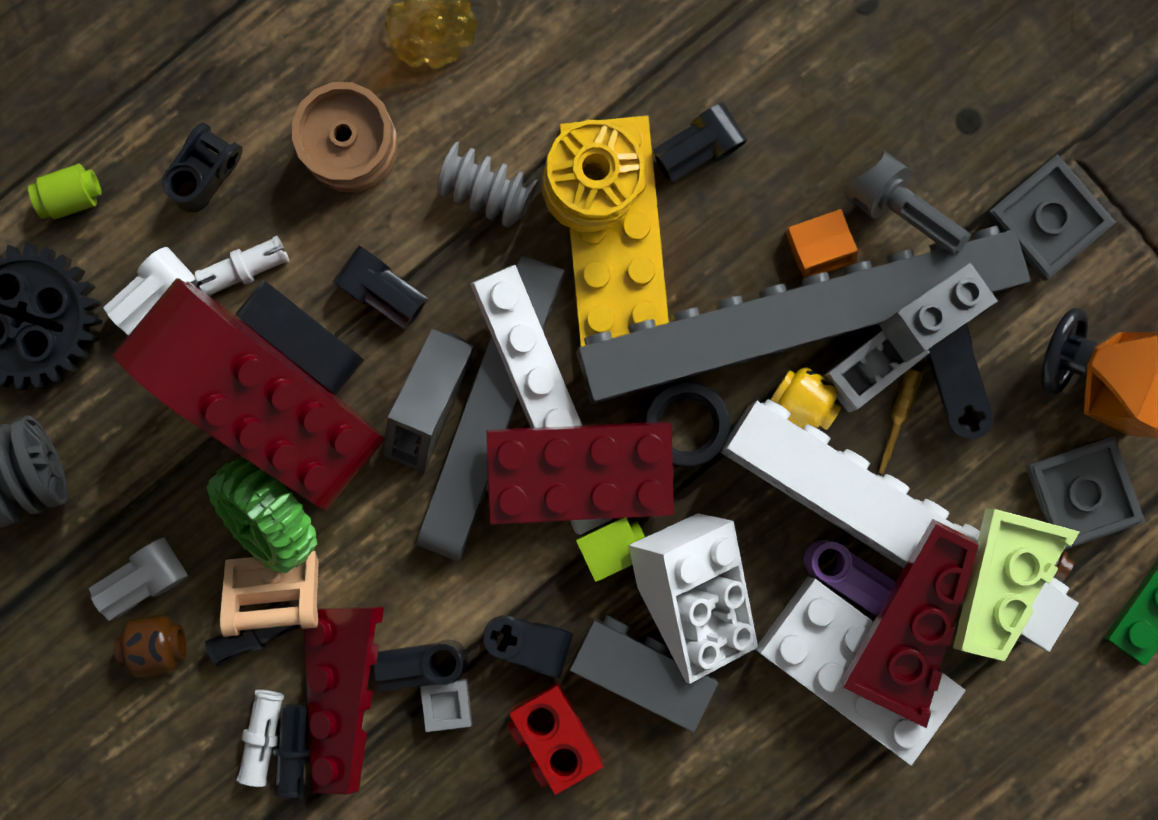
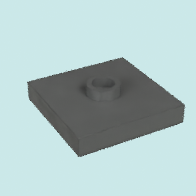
M1058 154L986 213L1001 232L1016 229L1024 259L1043 281L1051 278L1116 223Z
M1115 436L1107 437L1025 465L1045 522L1080 531L1072 546L1066 545L1065 549L1145 522Z

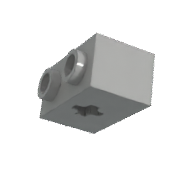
M881 330L822 377L835 386L838 391L837 399L849 413L862 407L930 352L926 350L905 363L884 331Z

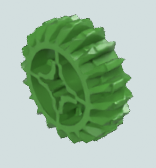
M244 457L236 458L231 463H226L209 480L207 490L210 503L215 507V513L222 519L223 525L233 534V538L242 544L244 550H248L254 559L261 561L265 567L279 573H288L294 567L300 566L308 559L311 552L315 550L314 547L317 545L316 531L311 525V518L303 511L302 504L294 498L292 491H289L283 483Z

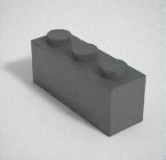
M606 615L603 622L594 618L574 657L570 671L695 733L719 683L716 678L710 676L709 673L691 684L687 683L674 658L668 655L670 650L665 643L649 635L642 642L628 635L631 628L629 625L609 615Z

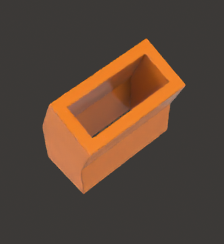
M842 209L793 225L785 231L803 279L824 272L829 273L857 263L858 249L849 231Z

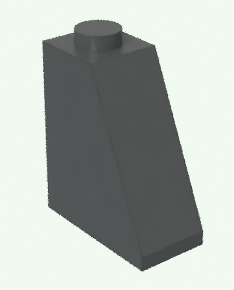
M431 329L388 416L384 457L425 473L470 367L473 345L466 343L463 338L454 333H442Z

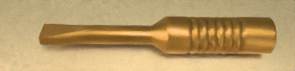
M908 369L904 374L891 413L893 424L884 448L879 473L884 474L901 426L909 419L914 399L923 377L921 372Z

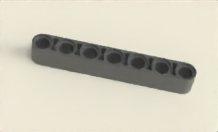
M522 255L516 268L544 332L565 270ZM492 336L416 546L458 562L463 555L488 487L486 430L509 429L519 401Z

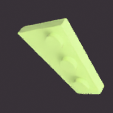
M985 508L978 538L979 546L970 574L953 648L1005 661L1034 612L1032 604L1044 583L1050 584L1058 570L1055 564L1066 545L1072 546L1080 531L997 509Z

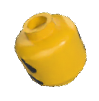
M801 368L796 373L789 370L771 398V401L779 404L791 413L788 420L801 429H804L806 424H809L817 429L821 426L828 430L841 410V407L834 403L838 396L835 386L809 368Z

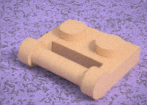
M312 551L307 560L300 566L291 569L288 573L273 571L265 567L261 561L255 560L254 557L225 560L220 612L222 635L224 637L238 636L241 630L301 625L302 629L317 628L319 561L316 551ZM299 600V606L239 612L242 605Z

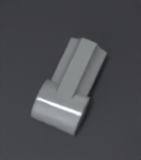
M165 538L158 539L140 549L129 558L130 562L89 588L91 600L97 610L108 621L120 617L150 596L154 598L163 594L188 577Z

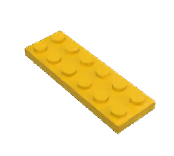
M648 116L605 119L624 128L638 143L644 159V180L627 214L613 227L599 232H578L570 228L581 347L586 346L584 338L594 334L610 331L612 338L630 334L628 326L642 321L654 319L656 326L669 323ZM579 122L560 124V132L562 133L569 126ZM585 174L587 178L599 181L596 176Z

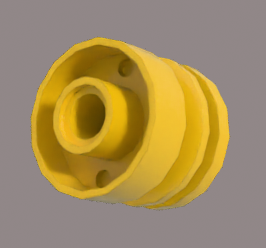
M585 120L569 126L555 139L547 156L542 175V195L548 211L562 225L578 232H599L613 227L629 211L644 180V159L638 143L624 128L606 120ZM585 174H592L599 179V181L591 180L587 178Z

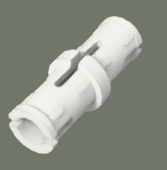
M275 236L273 239L241 252L240 249L230 252V258L195 271V277L197 282L205 283L200 285V288L210 297L212 294L241 281L244 284H248L254 281L253 276L280 264L288 263L289 258L286 252L280 250L284 246L279 237Z
M255 690L249 727L243 730L241 738L245 742V747L236 781L244 785L263 787L266 786L267 782L266 776L272 747L277 746L279 741V735L275 733L284 695L269 690Z

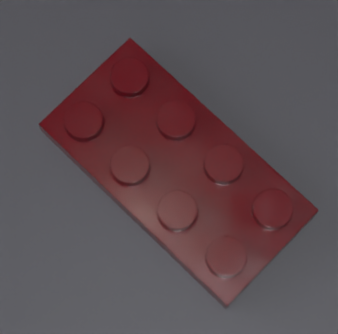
M670 422L486 430L490 524L674 515L672 424Z

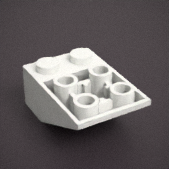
M697 513L628 545L637 588L685 682L691 684L758 648L734 521Z

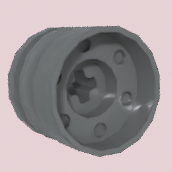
M25 415L17 418L11 425H0V529L20 522L24 515V509L30 514H40L44 512L46 506L48 508H55L65 504L68 498L67 480L59 455L46 431L32 416Z

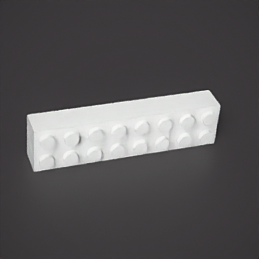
M769 399L765 403L755 401L746 408L720 452L902 568H905L932 519L974 539L978 543L979 530L968 524H964L963 527L955 523L952 524L946 520L950 514L947 510L928 499H925L923 502L917 499L914 500L906 495L910 489L906 484L888 474L882 477L867 470L870 463L866 459L849 449H846L844 452L836 451L827 445L830 440L829 436L809 424H806L804 429H801L788 420L791 415L788 410ZM1055 578L1051 580L1050 584L1044 583L1032 604L1034 612L1017 639L1018 641L1050 652L1079 604L1066 595L1069 587Z

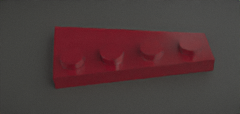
M934 519L931 520L841 679L843 688L927 728L931 715L929 709L934 691H938L942 677L941 667L947 646L951 645L955 631L953 624L959 604L963 603L979 546L974 539Z
M384 606L317 608V628L304 629L312 793L347 795L359 791L367 733L362 729L364 712L371 707L373 691L367 689L370 665L377 663L379 645L374 644L376 623H382Z

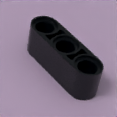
M264 279L235 314L336 395L364 361L361 356Z

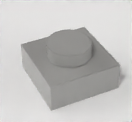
M467 679L455 680L446 685L430 684L420 686L426 732L472 726Z

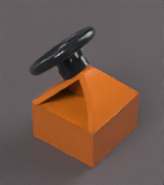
M1081 308L1070 309L1057 324L1046 349L1041 371L1043 390L1050 395H1055L1068 385L1074 374L1086 377L1085 415L1128 436L1158 439V332H1118L1100 344L1087 339L1088 317L1086 312Z

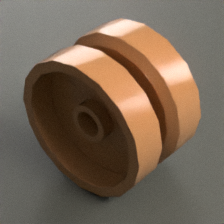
M331 82L314 89L300 102L292 119V142L298 158L322 185L338 192L359 193L377 186L391 172L397 159L398 135L384 103L371 90L353 82ZM350 134V139L343 142L341 138L344 135Z

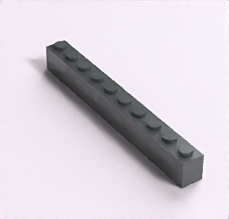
M998 226L974 232L971 234L973 241L966 242L964 248L958 254L954 253L952 255L937 243L929 245L931 252L915 256L913 249L904 250L887 256L888 264L873 268L871 261L860 262L845 267L846 275L829 279L828 272L806 277L801 280L803 287L786 291L785 284L768 287L758 291L760 298L743 303L741 296L727 298L715 303L717 310L704 314L699 313L698 307L672 314L673 322L656 326L654 319L642 321L628 326L630 334L612 338L610 331L584 338L586 346L579 347L576 354L590 404L879 326L886 319L969 263L974 266L993 294L1019 287L1031 280L1016 229L999 233Z

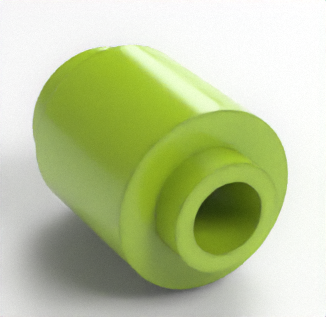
M78 163L38 177L37 183L28 186V192L38 216L41 219L51 217L56 220L96 206V196L101 195V187L92 169L86 171Z

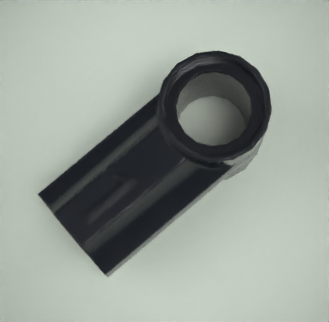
M724 102L707 109L691 122L689 128L652 150L658 167L671 184L676 183L711 160L718 162L748 141Z
M358 245L332 282L362 304H370L406 330L419 316L428 299L407 282L391 273V268L379 258Z
M449 639L437 643L378 651L377 663L374 664V673L379 692L430 684L446 685L452 683L465 672L468 665V654L461 643ZM447 650L453 654L456 660L454 672L443 673L439 671L434 662L437 651Z

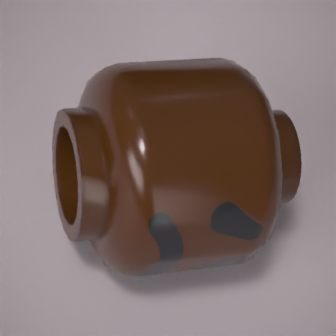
M166 615L130 620L124 626L122 636L116 638L114 642L117 663L119 665L125 664L130 675L136 678L173 673L178 667L179 661L186 658L187 647L183 627L181 624H174L173 620Z

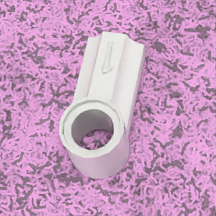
M168 247L161 248L151 254L138 268V276L103 307L111 320L127 335L132 332L177 277L184 282L189 281L195 286L198 284L196 277Z

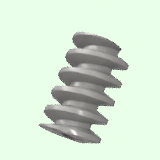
M457 141L450 149L441 167L437 193L441 197H446L454 190V202L458 205L463 204L470 197V210L474 213L479 212L487 204V219L492 221L503 212L502 225L510 228L517 220H521L537 190L539 180L535 179L525 188L522 186L524 173L521 171L511 180L506 179L507 164L505 163L495 172H491L490 156L487 155L477 165L474 163L475 149L470 148L463 157L458 156L459 141Z

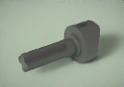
M882 150L881 160L877 165L864 174L848 181L844 193L845 198L872 218H879L891 210L952 255L961 252L964 244L970 239L971 234L906 188L910 180L911 170L884 150Z

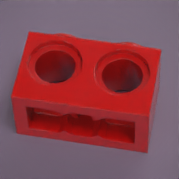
M559 682L552 684L511 708L509 714L512 721L507 723L508 729L520 748L527 744L535 761L530 763L531 770L542 788L550 785L556 795L603 768V759ZM537 708L549 710L555 719L553 726L545 731L534 729L528 720V716L533 710ZM563 748L571 750L577 757L575 766L565 771L557 769L551 761L552 754Z

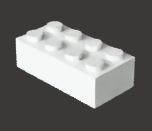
M807 577L759 642L756 650L912 766L966 690L942 673L938 691H934L929 709L931 715L928 726L925 728L843 688L841 679L874 622L817 579Z

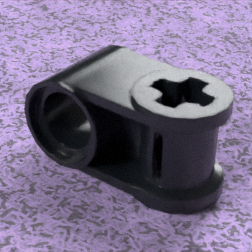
M204 122L199 123L191 131L183 148L165 171L162 178V187L165 194L181 210L186 212H198L204 209L224 179L235 169L242 155V146L235 142L229 144L213 134L211 126ZM188 179L197 180L196 189L191 195L178 196V189L184 181Z
M501 615L488 622L484 630L483 641L488 652L496 658L520 664L524 668L560 678L573 633L538 622L531 623L511 616ZM503 624L511 626V634L517 637L515 643L508 642L505 645V649H500L497 647V639L491 637V633L493 630L501 631Z

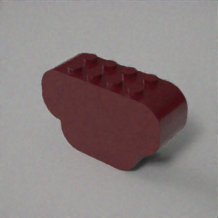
M178 277L112 354L113 358L134 380L166 406L326 511L386 439L356 411L251 327L189 281L184 282Z

